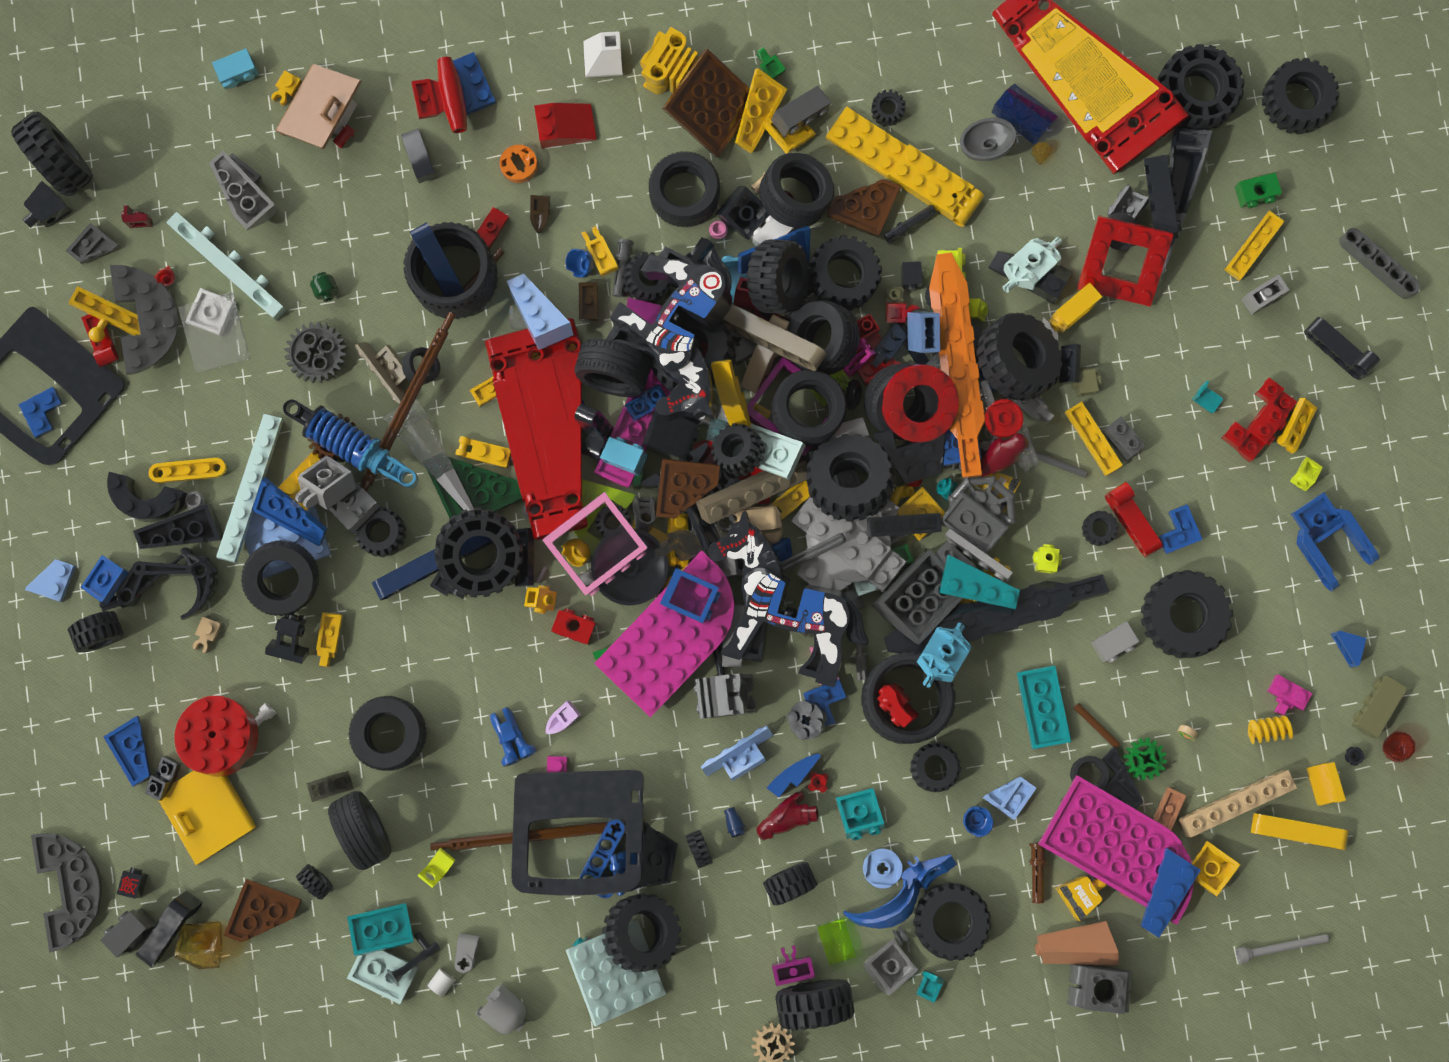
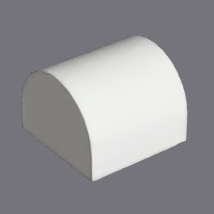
M439 968L429 982L428 987L439 996L444 997L456 979Z

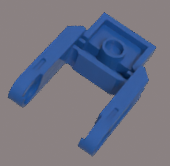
M1325 492L1291 513L1300 527L1296 544L1329 591L1335 590L1340 584L1315 543L1321 542L1342 528L1367 564L1371 565L1379 560L1378 552L1352 513L1348 510L1335 509Z

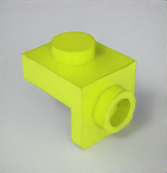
M969 299L970 319H978L980 322H985V317L988 314L987 303L981 299Z

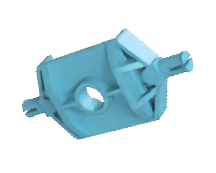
M958 623L955 629L937 627L917 661L927 675L923 681L924 686L928 681L929 683L926 687L929 688L934 680L952 682L972 648L962 636V631L965 629L964 624L961 626L962 623ZM942 648L948 649L951 654L945 653Z

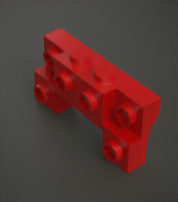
M1270 377L1263 382L1264 384L1255 393L1266 404L1249 426L1245 429L1235 421L1221 437L1248 462L1253 461L1264 445L1267 444L1269 446L1276 437L1274 433L1277 430L1280 431L1286 425L1285 419L1297 403L1296 400L1283 391L1284 388Z
M897 682L884 685L878 692L880 694L877 698L880 701L878 705L885 712L890 711L891 720L898 727L901 725L906 727L919 716L909 704L911 698L904 693V689Z

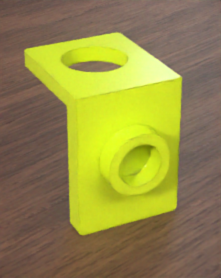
M440 848L430 863L418 874V877L433 888L445 876L456 860ZM426 873L433 875L435 880L428 879Z

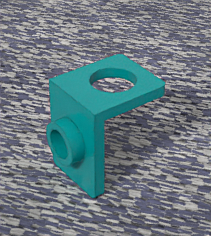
M1207 380L1200 386L1191 400L1212 414L1223 398L1206 387L1209 383Z

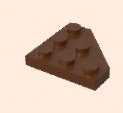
M882 179L869 186L855 189L843 196H837L830 206L827 217L879 238L900 186Z
M662 458L656 517L675 519L706 493L718 485L720 466L717 464Z
M245 879L223 936L244 942L296 917L302 899L256 881Z

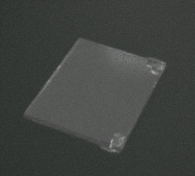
M233 293L178 307L196 373L251 359Z

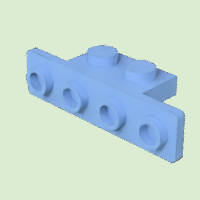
M768 726L758 728L752 735L740 739L731 748H726L718 756L708 759L701 766L705 775L709 776L724 767L731 780L734 781L765 762L766 760L757 746L773 736Z

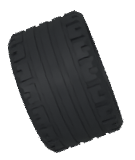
M436 223L430 226L441 248L454 245L463 246L471 249L480 257V272L476 282L466 292L454 297H440L430 293L423 284V270L426 262L413 239L407 248L408 251L405 253L403 262L405 265L403 267L405 279L422 306L429 312H433L434 315L446 318L450 311L456 314L454 319L472 316L475 312L481 311L486 306V303L490 302L491 297L495 293L494 289H496L498 282L497 265L485 240L474 229H469L468 226L461 223Z
M902 652L887 657L870 671L863 684L861 706L863 707L862 711L865 719L876 733L888 741L899 744H914L926 741L938 735L947 726L950 717L953 715L955 709L954 702H956V693L953 689L954 684L953 682L939 680L933 681L938 691V708L933 719L923 728L916 731L900 730L891 726L881 715L876 698L881 679L888 671L897 667L908 666L923 671L917 663L922 653Z

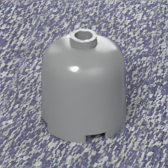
M501 983L500 986L498 985L487 996L486 1000L489 1002L484 1007L480 1006L475 1014L501 1035H508L515 1030L519 1032L526 1022L523 1020L527 1009L525 1004Z

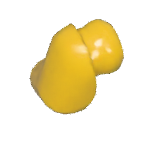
M908 485L896 487L890 501L898 505L901 498L914 494V488Z

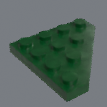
M438 454L423 461L449 518L453 515L461 514V511L464 510L437 481L444 473L452 469L455 470L473 508H481V510L491 509L497 512L522 500L519 484L515 479L443 454Z

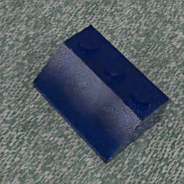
M1015 83L1002 94L992 109L994 115L1011 123L1015 131L1034 145L1040 141L1059 117Z

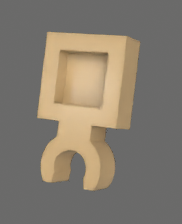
M202 617L195 633L200 638L194 642L193 649L197 650L198 646L203 644L202 652L207 653L210 648L209 640L215 642L222 624Z

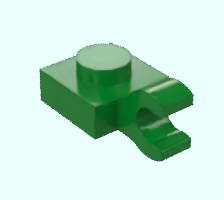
M764 47L757 51V57L763 62L760 64L761 70L772 79L777 78L786 71L776 55L770 57Z

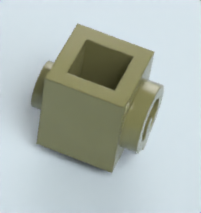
M1089 367L1080 368L1079 383H1071L1072 388L1075 389L1076 397L1095 395L1101 389V378L1098 371L1089 369Z

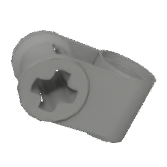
M459 934L454 962L458 972L466 973L474 967L480 936ZM464 958L469 963V966H466L465 969L460 964V961H463Z

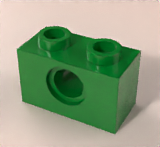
M1276 172L1239 181L1235 186L1241 208L1248 207V209H1251L1263 202L1266 204L1274 203L1282 194ZM1255 189H1259L1262 195L1257 194Z

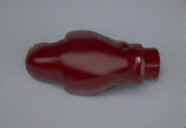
M1018 433L1008 440L998 438L993 441L989 448L981 454L982 476L979 477H987L1001 472L1015 464L1019 460L1018 456L1029 446L1027 438L1023 434Z
M795 792L781 802L756 827L758 837L765 841L766 839H772L775 834L786 833L799 826H808L811 822H818L817 806L799 805L805 796L803 792Z

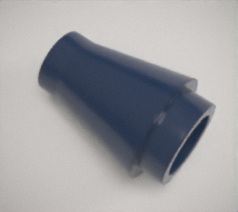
M735 807L724 810L727 831L731 838L746 833V825Z

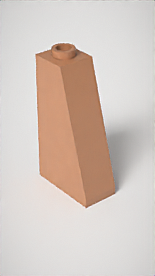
M1106 921L1038 935L1037 944L1034 945L1036 955L1041 956L1043 964L1119 965V952Z

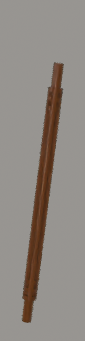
M449 311L441 328H438L381 441L380 448L390 451L449 334L448 330L456 314ZM369 468L362 479L363 483L361 485L366 492L369 486L373 485L377 474L372 473V470Z
M607 822L529 830V842L602 834ZM619 823L613 825V830L611 833H614L617 828H620ZM513 832L430 843L431 851H436L442 848L443 850L450 849L454 851L512 844Z

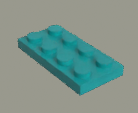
M1050 666L1017 672L1016 675L1031 748L1037 749L1071 742L1056 667Z

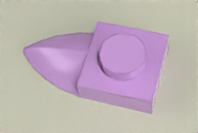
M570 700L560 706L549 718L546 734L562 731L581 716Z

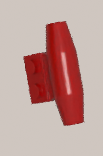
M441 57L437 60L438 81L431 79L411 81L418 119L437 117L445 112L452 132L463 133L467 131V113L461 80L452 57Z

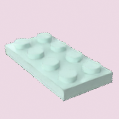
M751 424V429L764 442L763 448L765 453H762L764 458L763 461H759L760 466L758 468L790 480L806 445L803 442ZM744 442L735 447L732 457L741 453Z

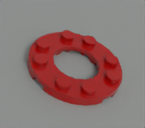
M915 364L903 368L890 379L883 393L882 412L887 425L895 434L908 441L927 442L941 436L952 425L958 412L959 397L954 382L944 371L931 365ZM917 385L930 386L938 395L937 412L925 422L911 421L903 410L905 395L911 388Z

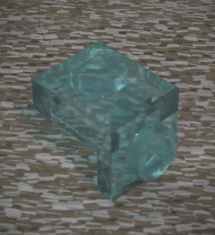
M716 418L714 420L711 419L706 440L715 442L714 437L720 434L719 431L721 429L724 430L725 426L729 425V423Z

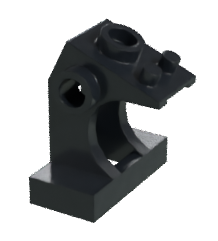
M292 613L277 620L275 630L277 631L276 640L272 639L266 646L265 655L300 664L305 661L309 655V648L299 645V637H303L305 632L304 624L307 622V619H304V615L299 614L298 616ZM284 635L292 637V642H284Z

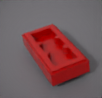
M492 207L477 231L481 238L485 240L489 249L509 220L508 215Z

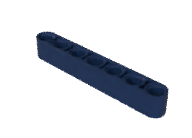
M474 536L467 539L461 547V559L492 544L493 541L486 536ZM435 549L373 581L372 586L380 601L439 572L435 562Z

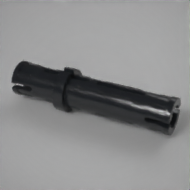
M930 204L903 223L899 222L897 227L884 234V238H888L886 241L891 244L901 236L908 235L909 231L937 215L936 210L932 211L935 208Z

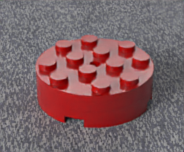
M224 696L203 697L188 706L180 716L174 734L175 748L181 761L196 772L214 777L231 775L239 771L248 758H252L258 744V726L253 714L243 704Z

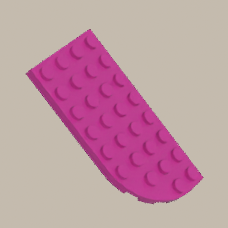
M703 551L682 571L719 587L718 592L721 594L717 603L713 602L710 610L713 612L709 621L704 620V623H700L661 605L660 602L667 589L666 587L594 663L650 718L720 645L732 623L734 600L730 584L722 570ZM681 576L670 603L701 617L712 590Z
M1077 775L1038 843L1045 849L1147 907L1148 901H1150L1152 888L1158 876V869L1162 863L1165 848L1192 864L1190 856L1181 840L1171 830ZM1194 883L1191 885L1170 922L1177 925L1191 899Z

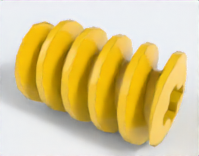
M1285 715L1280 718L1276 716L1272 719L1269 717L1265 718V720L1261 718L1257 721H1249L1248 736L1252 744H1254L1255 738L1259 744L1262 743L1263 737L1266 742H1270V736H1272L1274 741H1277L1278 735L1281 740H1285V734L1288 735L1289 739H1293V729Z

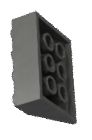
M929 549L921 553L871 606L887 622L919 645L963 598L939 593L945 565Z

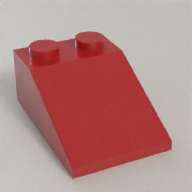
M547 103L534 105L539 141L542 149L597 140L591 104Z

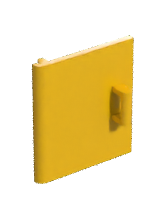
M193 770L173 783L164 799L159 801L195 865L200 864L257 828L227 776L214 777Z

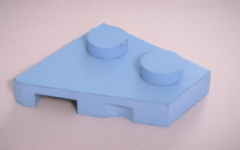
M1017 777L984 795L983 799L1015 820L1036 790V787L1022 777Z

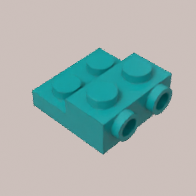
M874 788L836 798L847 839L851 838L852 841L863 838L864 834L870 833V835L874 836L880 834L882 829H885Z

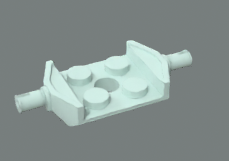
M1056 237L1051 243L1039 238L1030 240L1004 264V272L1010 281L1003 286V290L1008 293L1014 286L1034 290L1036 283L1056 264L1058 266L1061 265L1062 258L1056 248L1062 243V240L1059 237ZM1029 259H1036L1038 261L1030 262Z

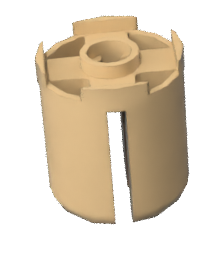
M773 505L746 507L733 513L736 516L734 521L736 523L740 521L742 512L746 511L750 522L765 534L771 544H776L780 541L782 537L781 513L777 507Z

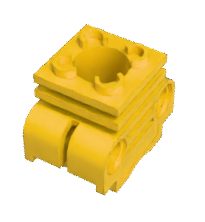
M672 27L669 28L666 34L661 31L657 33L651 49L644 54L640 61L643 69L641 75L646 80L643 85L644 88L655 94H663L670 86V92L673 93L697 61L698 52L694 51L692 54V49L686 47V37L683 33Z

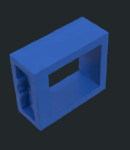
M676 568L660 604L700 623H704V620L709 621L713 612L710 610L713 602L717 603L721 593L718 592L719 587ZM681 576L712 590L701 617L670 603Z

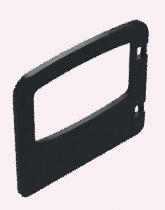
M29 307L0 338V363L10 352L15 351L58 383L80 405L82 412L51 447H45L34 440L1 412L0 433L41 464L54 465L65 457L72 446L81 439L105 412L112 401L121 394L125 388V383L108 367H99L94 356L39 309ZM107 393L110 397L104 404H101L99 402L100 399ZM68 438L70 442L62 449L60 444Z
M639 770L519 774L515 778L511 869V879L515 889L527 894L581 896L621 893L637 888L642 880L644 775ZM632 791H638V802H632ZM590 817L614 818L626 821V870L624 874L587 879L531 877L528 874L529 829L531 823L550 819ZM631 853H637V865H631Z

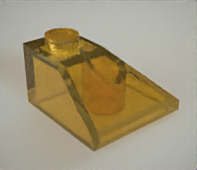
M221 922L184 924L179 931L174 957L197 969L219 968L222 957Z

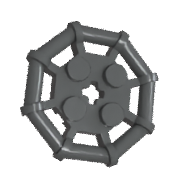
M996 476L964 478V481L948 496L951 506L962 491L969 488L971 491L969 495L980 504L986 505V508L998 518L1006 520L1005 523L1009 525V528L1017 522L1014 500L1016 495L996 479ZM974 485H988V488L979 490ZM992 487L997 489L1004 497L1000 498L992 491ZM1007 501L1008 514L1003 513L1002 502Z

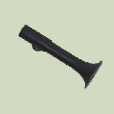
M421 932L416 933L413 937L423 948V951L401 968L394 971L387 969L388 975L398 987L403 975L440 950L436 942L429 945Z

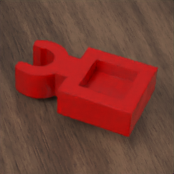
M905 302L886 303L885 321L887 323L905 322L907 312H912V310L919 309V307L912 304L906 308Z

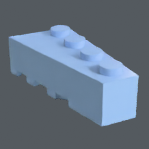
M525 274L506 281L510 294L538 350L573 335L570 322Z

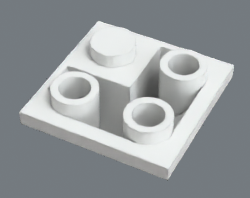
M603 32L583 41L586 78L623 76L619 32Z

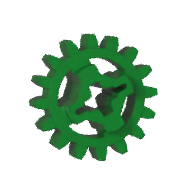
M1138 738L1137 743L1132 741L1130 743L1132 748L1126 747V751L1129 752L1128 755H1123L1124 758L1128 759L1124 764L1130 766L1127 772L1131 773L1134 771L1133 777L1137 778L1140 775L1141 780H1145L1146 776L1149 780H1152L1153 774L1159 777L1160 773L1158 771L1165 770L1162 763H1167V760L1163 759V756L1167 754L1160 751L1163 746H1156V740L1150 743V738H1145L1144 742L1142 738ZM1141 746H1147L1144 751L1137 750ZM1147 755L1146 758L1147 760H1149V762H1144V759L1141 756ZM1147 767L1154 768L1149 772H1143Z

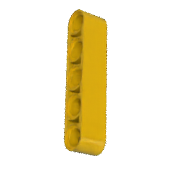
M1253 813L1250 833L1346 850L1349 830Z

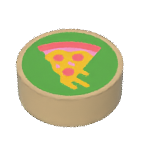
M1180 725L1177 731L1180 736L1190 741H1195L1198 736L1196 730L1186 725Z

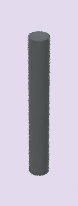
M1034 450L1032 452L1031 458L1084 478L1087 474V470Z

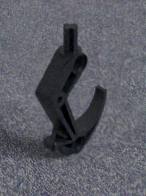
M187 547L182 548L180 551L181 555L170 564L138 561L133 564L120 589L108 605L100 602L99 606L102 608V611L118 606L122 608L135 606L139 602L141 595L154 585L153 582L159 577L193 576L197 587V597L192 608L180 616L181 620H186L196 615L209 603L210 596H213L215 593L213 589L218 584V580L215 579L218 569L209 561L210 558L204 556L196 557L193 555V551ZM183 557H185L188 563L187 565L176 564ZM204 566L205 573L199 576L198 571L200 567ZM130 592L132 597L130 601L126 602L125 595Z

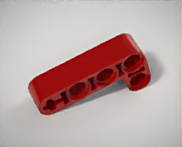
M1124 482L1105 495V499L1140 553L1147 558L1163 546L1132 499L1135 497L1133 489L1127 482Z

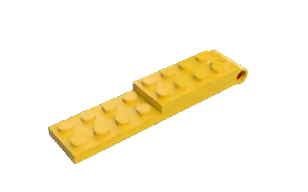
M847 106L826 135L827 140L899 185L928 206L931 204L936 211L960 227L965 226L985 197L980 190L974 188L966 180L912 145H905Z

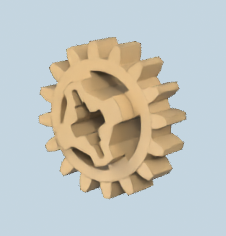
M770 1022V1027L767 1028L763 1024L762 1031L756 1030L758 1037H752V1040L756 1042L752 1044V1048L757 1049L753 1054L754 1056H760L758 1062L763 1060L765 1062H783V1059L790 1060L788 1053H794L790 1046L795 1045L794 1041H789L793 1037L792 1033L786 1034V1029H781L779 1023L774 1027L772 1022ZM773 1032L772 1035L768 1036L767 1038L763 1037L766 1033ZM780 1034L784 1036L786 1040V1045L784 1043H781L779 1039ZM776 1037V1044L778 1045V1047H774L772 1051H770V1045L768 1043H772ZM760 1045L766 1048V1056L762 1053ZM783 1053L781 1056L774 1058L775 1054Z

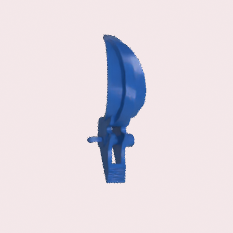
M951 854L920 862L918 857L914 856L917 862L915 864H912L910 861L907 862L910 867L901 875L903 888L894 899L869 912L854 914L845 910L843 914L850 921L860 926L876 929L894 927L906 921L912 915L919 895V889L922 887L928 889L934 879L950 871L957 863Z

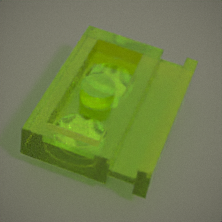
M844 918L817 926L829 966L856 957Z

